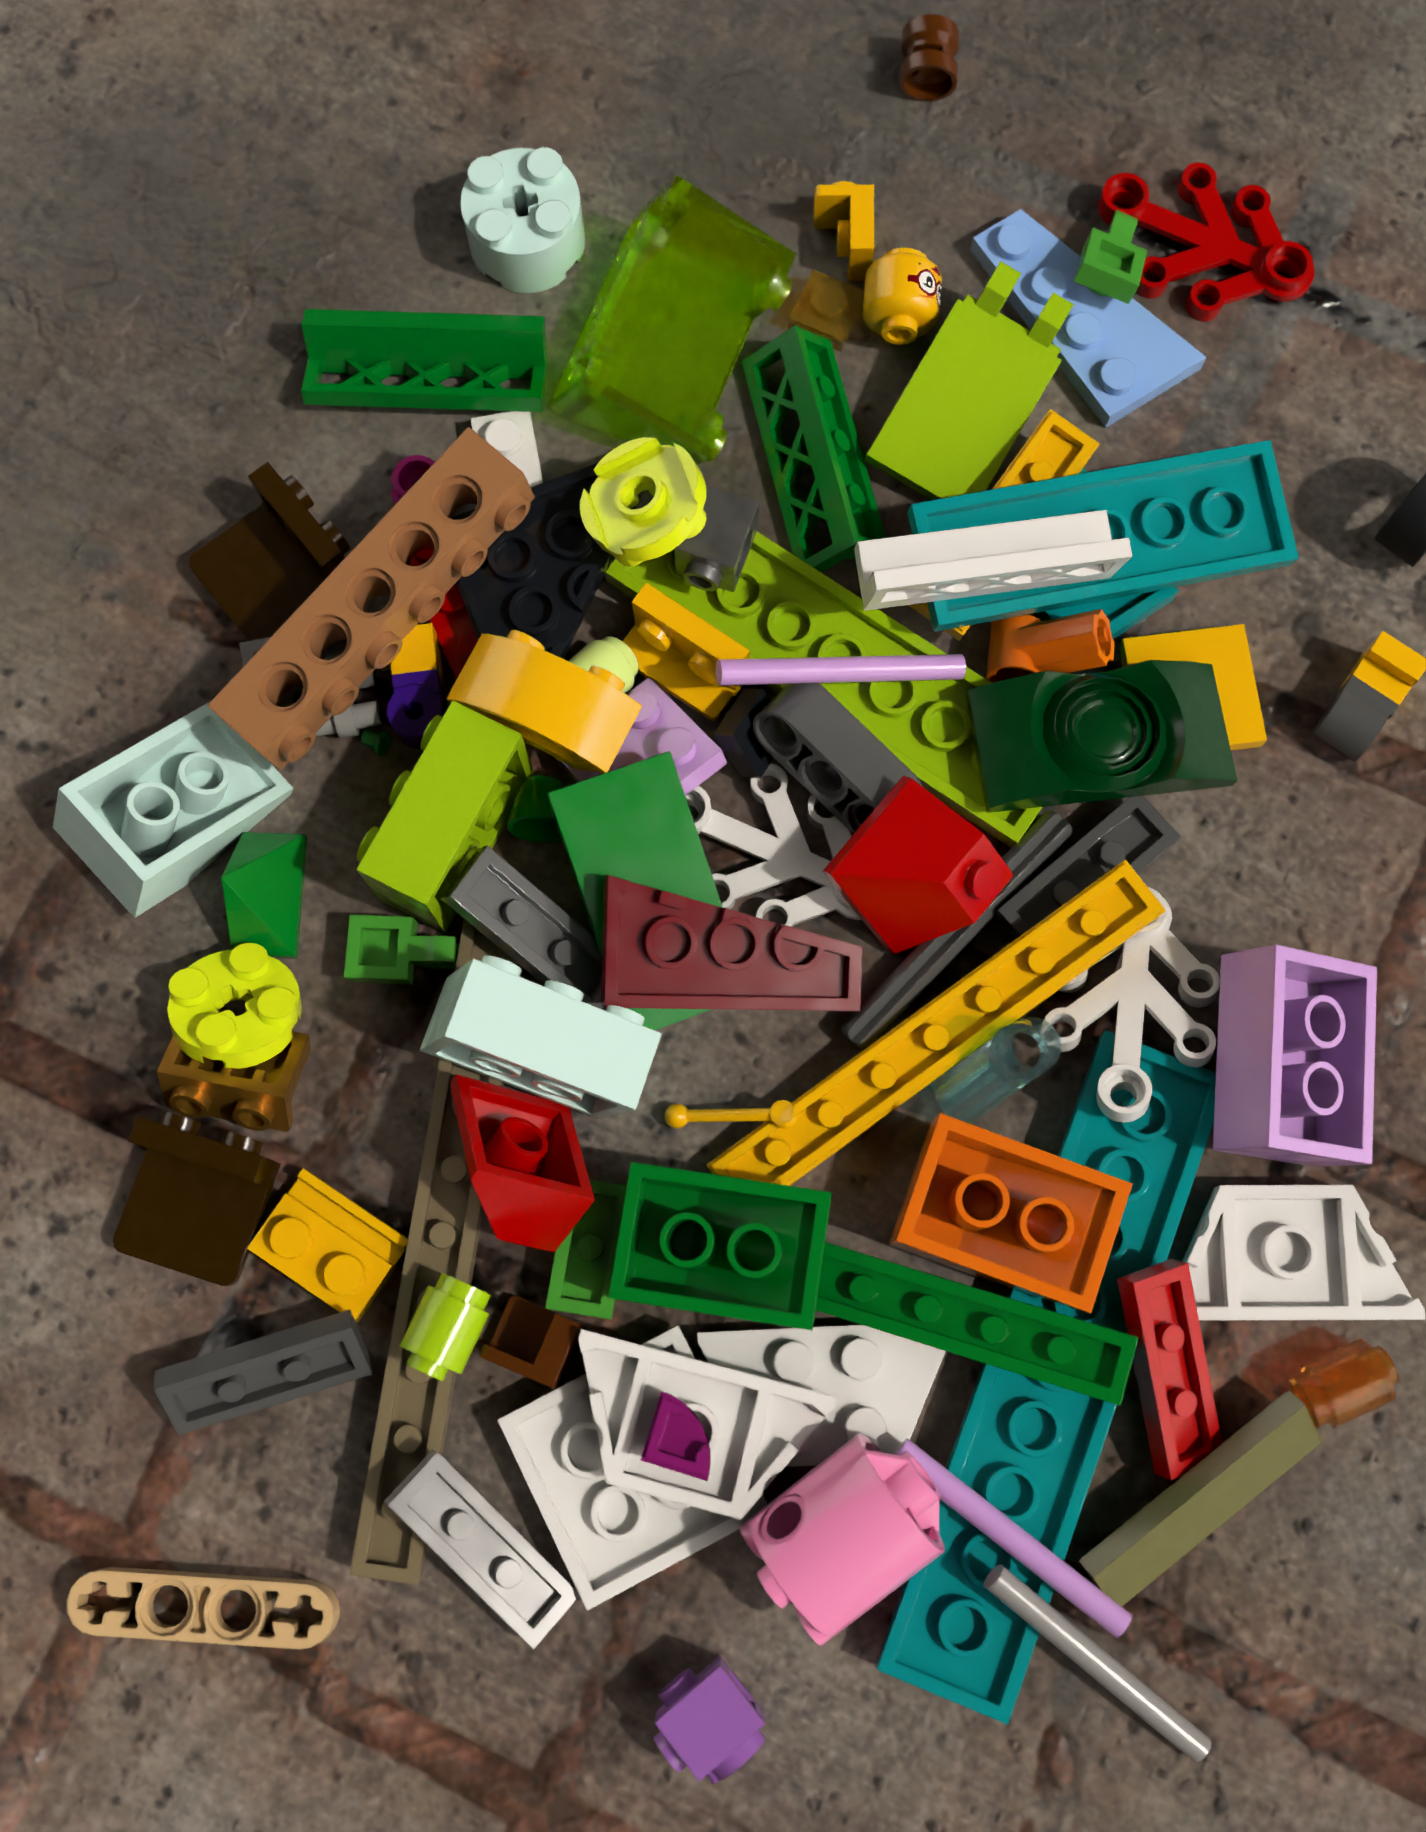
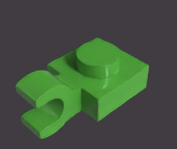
M1115 210L1107 233L1092 228L1083 246L1074 282L1088 287L1097 295L1112 297L1129 304L1139 287L1147 254L1146 249L1131 243L1138 218Z
M350 915L344 978L349 982L413 984L414 966L438 970H455L460 944H456V937L417 936L418 922L413 917Z

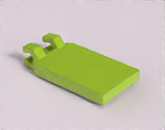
M1000 261L978 300L967 294L964 301L957 299L868 451L864 461L931 500L986 491L1062 361L1057 357L1061 349L1053 345L1052 341L1074 304L1053 292L1031 330L1026 329L999 313L1021 275L1020 272Z

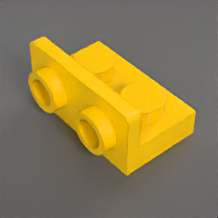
M646 582L632 600L635 625L622 641L635 654L639 666L638 673L646 678L650 677L659 687L710 721L718 720L721 716L720 713L729 705L743 685L719 686L716 681L717 660L750 659V650Z

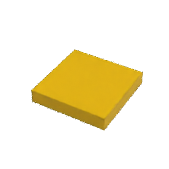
M1244 624L1122 639L1119 645L1122 667L1147 660L1190 661L1212 664L1231 751L1262 747L1267 741Z

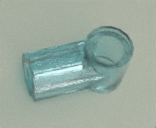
M1037 1017L1023 1018L1001 1028L992 1039L930 1084L934 1091L936 1102L946 1115L969 1124H974L1031 1081L1049 1071L1058 1062L1061 1053V1039L1056 1029L1049 1022ZM1017 1033H1026L1037 1041L1040 1047V1057L1035 1066L1022 1064L1016 1059L1012 1051V1042Z

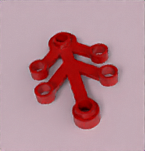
M1196 162L1188 165L1184 169L1177 187L1180 198L1184 202L1196 206L1203 224L1149 202L1148 186L1142 178L1135 174L1118 173L1111 176L1104 184L1098 202V210L1108 226L1111 224L1115 210H1119L1138 218V226L1192 248L1164 258L1157 256L1146 257L1140 284L1136 290V293L1143 298H1157L1165 292L1169 282L1225 264H1231L1247 271L1220 282L1203 279L1193 285L1186 300V310L1193 319L1208 322L1218 316L1223 305L1261 293L1276 301L1287 302L1296 300L1308 291L1313 282L1315 270L1310 252L1297 242L1283 240L1269 209L1271 204L1270 195L1264 188L1258 185L1242 187L1231 206L1233 220L1240 226L1251 228L1258 245L1256 247L1239 239L1215 186L1217 182L1216 172L1208 164ZM1189 180H1199L1205 187L1196 188L1190 184ZM1252 202L1259 210H1249L1242 203ZM1121 203L1126 205L1129 209H1122L1115 206L1114 204ZM1276 271L1285 272L1290 278L1282 277ZM1154 273L1161 281L1149 282L1144 278L1143 274ZM1204 295L1210 297L1214 305H1203L1199 302L1197 296Z

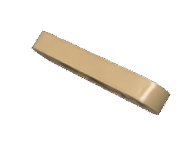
M124 1567L100 1568L80 1577L72 1586L67 1599V1613L72 1624L81 1632L93 1636L286 1649L311 1648L320 1643L336 1628L340 1616L339 1601L334 1591L325 1583L314 1580ZM103 1582L107 1583V1595L128 1598L138 1594L136 1582L142 1583L135 1608L117 1607L105 1612L102 1619L99 1618V1607L88 1604L89 1593L100 1590ZM172 1585L178 1587L184 1592L188 1600L186 1616L177 1625L162 1623L154 1612L153 1602L155 1595L163 1586ZM231 1590L247 1592L252 1596L256 1604L254 1621L247 1629H233L224 1622L221 1616L223 1598ZM270 1591L279 1593L274 1605L275 1608L296 1607L303 1602L305 1595L310 1596L312 1608L323 1612V1620L311 1625L308 1633L301 1632L300 1620L280 1617L272 1622L274 1633L267 1632L266 1627L273 1610ZM134 1613H136L137 1623L131 1622Z

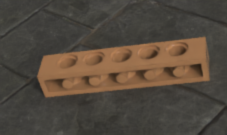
M468 426L207 706L279 770H282L289 762H295L302 758L313 746L318 730L331 716L343 713L353 704L358 696L359 686L375 669L384 668L395 659L401 650L402 640L419 622L424 623L436 615L444 603L445 594L462 576L467 577L473 574L482 565L487 556L488 548L504 530H513L524 520L530 509V503L535 498L524 473ZM465 504L477 505L475 511L469 517L461 520L452 519L453 514L459 507ZM424 549H434L433 555L426 563L420 566H409L411 559L417 552ZM382 594H391L388 604L382 610L375 613H367L368 606L374 598ZM338 640H347L346 648L341 655L331 660L324 659L326 650L332 643ZM303 685V692L299 700L291 706L282 707V699L285 693L292 687Z

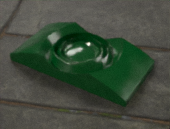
M1147 660L1097 673L1072 674L1043 671L969 689L966 693L987 813L1233 786L1237 782L1212 664L1190 661Z

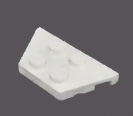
M1220 1185L1214 1187L1182 1262H1186L1189 1265L1199 1321L1426 1319L1425 1309L1420 1300L1411 1297L1392 1263L1397 1260L1385 1239L1371 1227L1369 1221L1370 1213L1354 1185Z
M864 1325L813 1327V1331L799 1328L697 1333L698 1344L708 1363L837 1397L835 1408L823 1419L798 1449L799 1451L786 1467L819 1465L859 1433L867 1436L883 1453L895 1454L906 1438L910 1440L946 1352Z
M583 1329L580 1331L578 1340L583 1354L590 1391L589 1397L601 1447L600 1454L606 1484L742 1520L762 1496L768 1485L778 1473L782 1472L799 1451L798 1449L823 1419L835 1408L836 1396ZM661 1391L670 1393L687 1404L702 1423L707 1434L711 1454L708 1481L641 1461Z

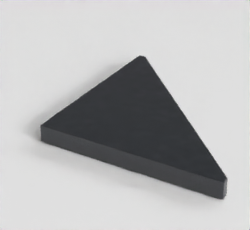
M598 463L531 487L535 498L531 501L530 509L524 520L513 530H504L488 548L487 556L482 565L473 574L467 577L462 576L456 582L478 640L482 633L507 637L511 630H517L539 641L544 646V651L562 659L565 658L613 555L602 550L588 533L580 514V499L583 489L585 488L590 493L591 486L598 477L593 471ZM642 491L641 493L638 494L639 500H640V498H641V496H642V494H643L644 491ZM475 509L453 516L452 519H465L469 517L475 511Z

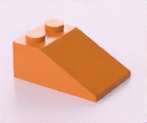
M940 1113L930 1123L888 1245L944 1266L1090 1314L1133 1184Z

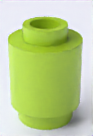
M441 1273L435 1288L428 1285L399 1345L411 1352L406 1365L440 1381H444L448 1370L462 1374L490 1315L484 1309L491 1295L445 1273Z

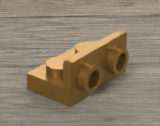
M292 1031L293 1038L279 1054L258 1065L241 1069L225 1068L223 1061L210 1060L206 1057H203L204 1063L194 1060L181 1050L172 1036L157 1070L165 1105L191 1118L210 1116L237 1122L239 1125L254 1131L273 1129L288 1132L294 1120L291 1099L311 1051L309 1034Z

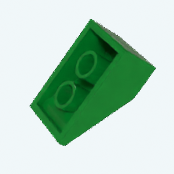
M631 1162L608 1298L813 1331L832 1192Z

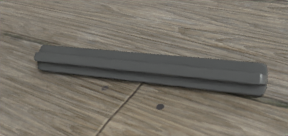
M1053 810L1046 811L1023 835L1016 846L1013 845L1002 857L1014 876L974 924L919 944L860 1006V1011H855L846 1020L841 1028L844 1038L860 1051L865 1050L876 1042L988 924L997 910L1008 902L1072 834L1073 829L1071 825Z

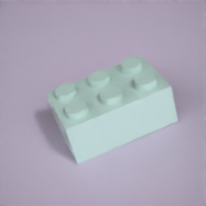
M489 955L483 956L482 961L473 958L446 978L419 1051L597 1119L636 1110L662 1034L644 1027L645 1018L642 1015L615 1005H608L604 1011L582 1002L583 992L570 985L548 980L544 986L521 978L522 969L516 964Z

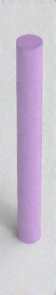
M962 654L720 659L716 663V681L719 686L963 679L966 673V661Z
M908 1438L904 1440L895 1452V1455H902L906 1451L910 1452L934 1482L941 1495L940 1500L1115 1638L1120 1637L1132 1620V1614Z

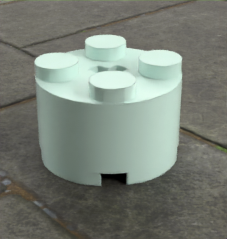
M548 147L538 149L513 148L497 152L491 156H482L475 159L468 168V178L462 189L461 212L471 255L476 267L485 277L488 274L493 279L499 281L502 288L516 293H536L557 286L566 278V272L575 261L579 262L585 247L580 193L573 174L562 162L561 156L555 150Z

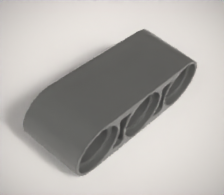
M819 683L787 684L754 718L753 731L763 748L853 834L903 775L912 778L923 787L917 776Z

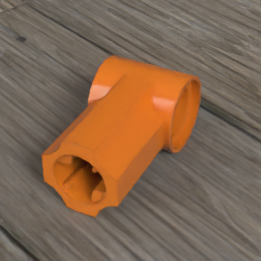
M1102 609L1045 621H1040L1031 615L993 621L990 628L986 679L994 683L1043 671L1071 673L1107 666L1108 661H1113L1115 642L1111 634L1110 620Z

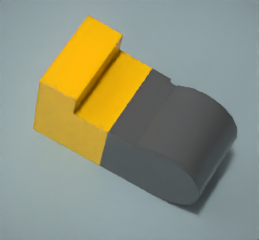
M1382 631L1362 652L1317 723L1312 735L1353 762H1356L1374 741L1386 721L1393 716L1412 686L1426 670V658Z

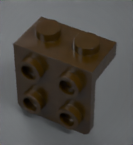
M266 462L248 475L262 503L192 553L188 561L193 573L248 641L272 637L345 559L344 554L351 550L346 539L329 519L319 524L308 511V509L314 506V503L299 481L293 475L283 480L269 462Z
M163 1111L159 1123L137 1116L128 1142L145 1147L147 1150L113 1237L115 1249L120 1253L217 1285L232 1286L236 1284L240 1279L250 1252L247 1247L256 1235L281 1164L260 1155L264 1144L260 1141L225 1131L220 1143L198 1135L202 1123L167 1111Z

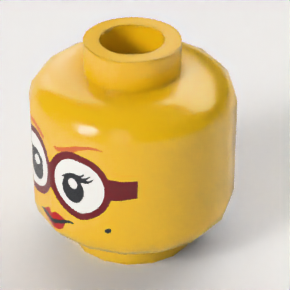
M895 248L876 259L867 269L862 315L869 329L882 336L885 341L897 345L909 344L915 341L916 338L930 332L937 325L940 313L942 276L938 267L924 253L913 248Z

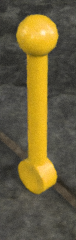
M779 1100L773 1103L770 1108L687 1109L684 1105L675 1103L671 1104L664 1114L667 1125L675 1129L683 1128L688 1122L773 1121L777 1127L786 1129L793 1126L798 1117L795 1107L787 1100Z

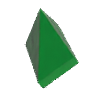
M242 833L221 877L232 950L243 943H256L263 946L270 957L298 959L308 839L305 834Z

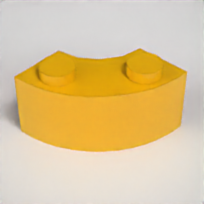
M511 630L507 637L482 633L446 700L452 702V700L521 733L525 743L546 752L572 769L607 773L642 708L641 704L622 692L625 683L618 676L601 667L591 666L589 671H586L567 660L544 651L545 648L539 641L521 631Z

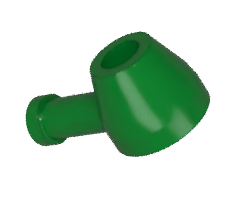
M543 775L526 778L511 804L508 814V831L515 837L529 842L553 843L561 841L545 793L562 788V783L553 777Z

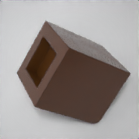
M512 1296L508 1300L490 1344L484 1343L479 1357L548 1387L557 1388L564 1376L584 1324L545 1309L521 1297Z

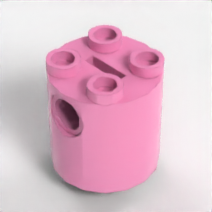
M861 1433L853 1437L739 1526L740 1532L750 1549L758 1558L764 1560L766 1564L757 1572V1575L767 1594L780 1608H784L792 1602L797 1608V1615L803 1627L820 1646L832 1639L945 1552V1545L939 1534V1500L941 1495L930 1476L910 1452L906 1451L902 1455L883 1453L867 1436Z

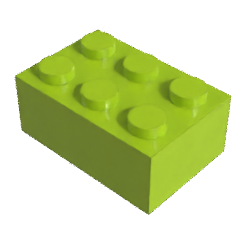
M453 700L443 717L436 715L428 724L420 744L423 753L413 771L405 770L396 780L389 797V805L392 808L381 827L373 826L363 838L357 853V861L360 864L356 869L380 901L443 933H446L457 912L441 900L442 896L478 848L487 845L491 849L493 848L508 821L511 804L523 781L534 774L521 733Z

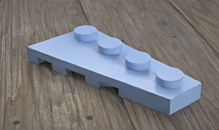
M1022 209L973 237L970 251L990 277L1000 261L1021 273L1007 300L1030 330L1053 292L1074 304L1053 339L1052 344L1061 349L1057 357L1062 361L1058 367L1105 428L1202 368L1207 357L1132 298L1130 303L1127 304L1112 297L1097 295L1088 287L1074 282L1080 256Z

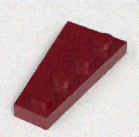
M604 875L601 972L602 1007L606 1008L608 1005H615L624 1008L860 1011L861 946L640 885L614 876Z

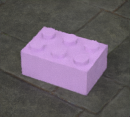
M1270 945L1221 955L1213 1133L1214 1151L1312 1167L1372 1164L1377 967L1281 945Z

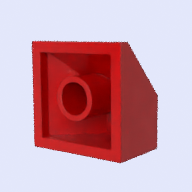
M904 775L823 870V873L883 947L893 954L974 924L1014 876L984 833L915 780Z
M456 1074L450 1082L469 1176L496 1238L517 1245L555 1253L595 1200L570 1108L541 1097Z

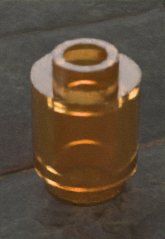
M1361 1338L1301 1365V1373L1289 1379L1292 1393L1306 1405L1316 1429L1326 1424L1337 1428L1395 1400L1393 1385L1399 1383L1397 1369L1388 1353L1379 1345L1372 1348Z

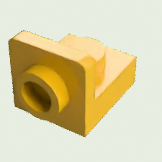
M839 181L831 185H817L814 189V228L837 229V257H848V281H865L867 269L873 263L874 184L857 185L849 181Z

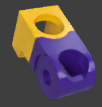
M432 623L416 625L402 640L401 650L395 659L384 668H381L382 671L391 670L394 694L387 706L389 723L400 740L413 749H421V740L430 721L436 715L443 717L447 711L441 646Z

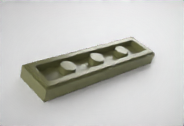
M1290 1390L1282 1394L1089 1551L1079 1562L1092 1583L1120 1606L1125 1605L1320 1445L1322 1440L1306 1405Z

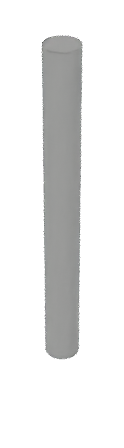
M999 1564L989 1572L984 1582V1587L1193 1762H1200L1207 1756L1212 1744L1209 1737L1003 1565Z

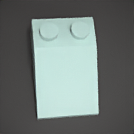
M210 702L58 789L53 821L54 830L134 918L185 887L235 844L243 832L250 831L292 794L293 787L265 757L207 706Z

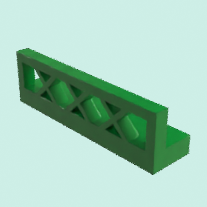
M305 309L301 326L308 355L301 388L304 405L543 411L548 370L544 316ZM323 373H348L352 376L340 384L321 383ZM391 375H407L411 378L400 386L384 385L381 382ZM449 377H466L470 380V382L461 387H444L441 384L442 381ZM509 378L531 379L530 390L504 389L499 384Z
M794 325L741 362L792 553L813 568L823 572L846 558L856 560L854 548L858 541L886 538L831 340ZM782 358L786 371L776 395L769 390L764 369ZM789 408L797 411L800 421L792 448L784 445L781 435V429ZM804 462L812 466L815 477L807 502L798 498L795 487ZM820 517L827 521L833 544L813 554L810 537L817 519Z

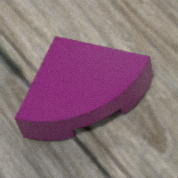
M661 1391L641 1461L708 1481L711 1454L707 1434L702 1423L687 1404L672 1394Z

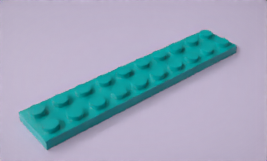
M1105 1030L1100 1034L1057 1154L1059 1157L1133 1184L1092 1312L1088 1314L1013 1288L1009 1289L1007 1297L1127 1333L1117 1278L1167 1261L1214 1123L1216 1072L1203 1067H1188L1179 1062L1176 1057L1142 1044L1140 1069L1148 1075L1152 1084V1096L1148 1109L1143 1116L1132 1122L1111 1120L1101 1112L1096 1101L1099 1079L1102 1073L1111 1067L1113 1063L1115 1034ZM1116 1090L1110 1095L1113 1102L1119 1106H1130L1135 1102L1133 1095L1126 1090ZM983 1363L946 1469L1064 1561L1117 1405ZM939 1500V1534L944 1542L945 1552L904 1582L875 1667L878 1671L1008 1725L1039 1632L984 1587L985 1579L995 1566L1001 1564L1048 1604H1050L1054 1589L942 1500Z

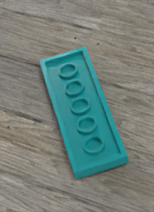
M1271 440L911 504L907 514L912 535L1107 510L1112 540L1129 538L1132 558L1109 579L927 602L933 631L937 632L1290 566L1299 559Z

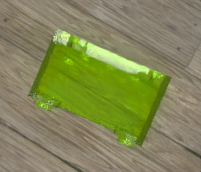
M676 174L637 213L625 232L548 403V410L570 423L625 443L643 437L657 438L661 445L675 447L674 443H676L690 454L697 466L704 461L710 463L718 455L727 438V431L722 428L724 416L716 410V407L754 319L768 308L772 311L777 310L786 299L793 280L787 275L796 257V253Z

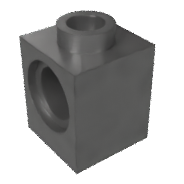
M706 484V501L703 508L706 513V523L699 534L693 538L685 539L674 549L676 574L682 575L687 583L701 590L716 591L718 588L734 593L758 530L759 501Z

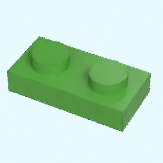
M590 1180L595 1200L555 1251L545 1309L613 1320L616 1300L608 1297L627 1185Z

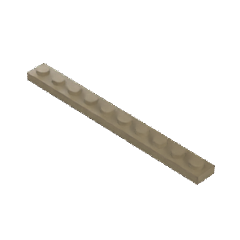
M464 919L455 971L473 958L482 961L483 956L489 955L502 958L519 966L522 969L520 974L522 978L524 968ZM439 1059L350 1575L412 1585H418L422 1582L427 1545L384 1501L432 1449L443 1456L456 1372L448 1370L444 1381L426 1375L406 1365L411 1352L399 1345L428 1285L435 1288L441 1273H445L469 1285L472 1282L484 1209L470 1180L450 1082L458 1074L504 1087L505 1084L443 1059Z

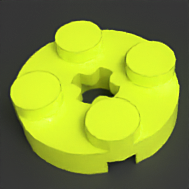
M643 437L621 444L607 453L593 469L598 477L592 484L590 493L585 488L583 489L580 499V514L586 530L602 550L613 555L619 563L625 566H635L643 561L665 555L679 546L685 539L695 537L705 526L707 518L703 510L706 501L704 477L690 454L676 443H674L675 447L661 445L657 438ZM648 490L654 496L646 506L639 509H630L639 503L638 494L642 491Z
M243 943L236 946L233 950H225L207 955L189 967L174 973L169 981L170 996L167 1012L173 1037L185 1054L204 1063L203 1057L210 1060L223 1061L225 1068L234 1069L247 1068L263 1063L286 1048L293 1038L292 1029L296 1025L298 1018H301L302 1005L299 986L293 973L281 961L268 956L267 950L256 943ZM230 1001H246V1012L242 1015L235 1016L231 1010L218 1012L219 1009L224 1007V1004Z

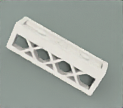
M1107 510L858 541L854 548L864 611L1109 579L1132 558L1129 538L1112 540Z

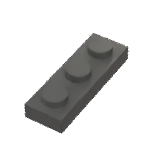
M1144 796L1129 797L1000 907L994 916L1017 939L1125 859L1139 875L1172 847L1181 836Z
M488 845L478 848L442 896L441 900L543 985L548 980L570 985L583 992L582 1002L603 1009L601 1006L602 957L595 937Z
M349 1309L155 1370L154 1391L179 1436L372 1375L371 1355Z

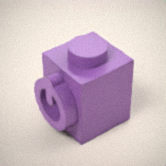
M721 1655L697 1676L688 1667L670 1681L658 1694V1697L664 1704L656 1711L654 1723L660 1732L653 1737L663 1756L677 1772L680 1773L684 1768L688 1767L699 1782L705 1776L709 1778L713 1785L719 1780L727 1778L746 1763L758 1751L766 1739L759 1730L765 1725L764 1711Z

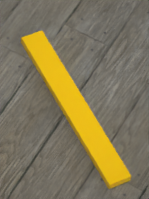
M1125 859L793 1101L792 1105L795 1107L798 1115L797 1121L793 1126L782 1129L777 1127L773 1121H766L709 1162L707 1167L714 1175L787 1186L793 1185L1159 918L1166 911L1165 908Z

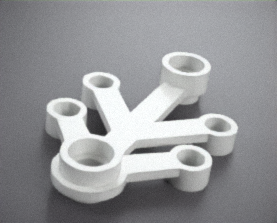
M770 763L762 776H773L779 780L781 786L776 792L765 793L760 790L757 782L760 780L759 778H751L750 781L751 794L757 802L765 806L777 837L711 809L709 795L700 786H697L685 796L688 805L695 807L699 813L694 820L698 834L702 833L765 861L729 875L721 873L712 874L715 885L724 886L730 894L727 900L721 903L723 908L731 910L737 899L801 877L822 887L788 902L780 899L767 900L759 906L756 917L763 919L764 914L768 911L778 910L787 919L785 925L793 927L796 924L836 910L847 918L862 920L823 873L824 868L830 861L810 852L787 794V774L780 766ZM811 795L807 805L808 820L814 827L824 831L832 858H834L852 837L851 833L835 816L822 818L817 815L814 806L820 801Z
M1148 887L1165 908L1164 914L1108 954H1112L1123 946L1122 965L1119 970L1068 1007H1059L1051 1010L1045 1016L1043 1022L1042 1036L1046 1045L1055 1051L1066 1052L1074 1049L1079 1044L1084 1028L1118 1004L1113 1063L1111 1067L1102 1073L1096 1092V1101L1101 1112L1117 1122H1132L1139 1119L1147 1111L1152 1096L1150 1078L1140 1069L1145 1009L1175 1040L1173 1046L1174 1054L1182 1064L1188 1067H1201L1207 1064L1212 1058L1216 1046V1037L1213 1031L1202 1023H1196L1148 971L1149 951L1151 950L1180 979L1178 985L1179 996L1186 1004L1192 1007L1201 1008L1210 1005L1215 1000L1220 987V977L1217 971L1207 964L1200 963L1169 930L1172 921L1170 906L1160 893ZM1088 969L1059 991L1072 993L1080 990L1087 981ZM1193 978H1200L1205 980L1211 989L1202 993L1195 992L1189 987L1187 982ZM1057 1022H1065L1073 1027L1074 1033L1068 1037H1059L1050 1028ZM1189 1037L1199 1038L1205 1043L1207 1049L1200 1053L1191 1052L1185 1048L1183 1040ZM1116 1090H1126L1133 1095L1135 1102L1130 1106H1119L1113 1102L1110 1095Z

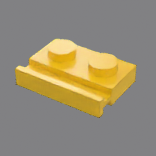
M302 1168L297 1175L299 1178L288 1193L283 1195L247 1249L338 1312L350 1309L355 1321L359 1322L395 1270L396 1264L406 1251L408 1238L310 1171Z

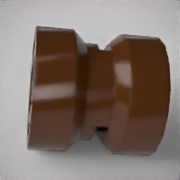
M926 14L915 17L904 26L901 51L905 60L901 63L900 87L902 92L909 98L932 102L950 96L956 89L958 65L954 57L958 53L959 29L950 18Z

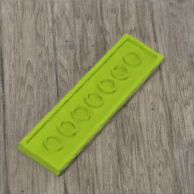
M758 531L734 593L718 588L716 591H705L687 583L682 575L676 574L674 549L665 555L643 561L635 566H625L615 558L605 572L608 583L633 599L647 582L750 650V659L947 655L880 610L864 611L863 602L860 597ZM967 666L964 678L958 680L819 683L917 776L926 790L951 809L1012 848L1013 845L1016 846L1043 808L986 812L966 693L969 689L987 685L991 682ZM787 684L763 685L778 694Z

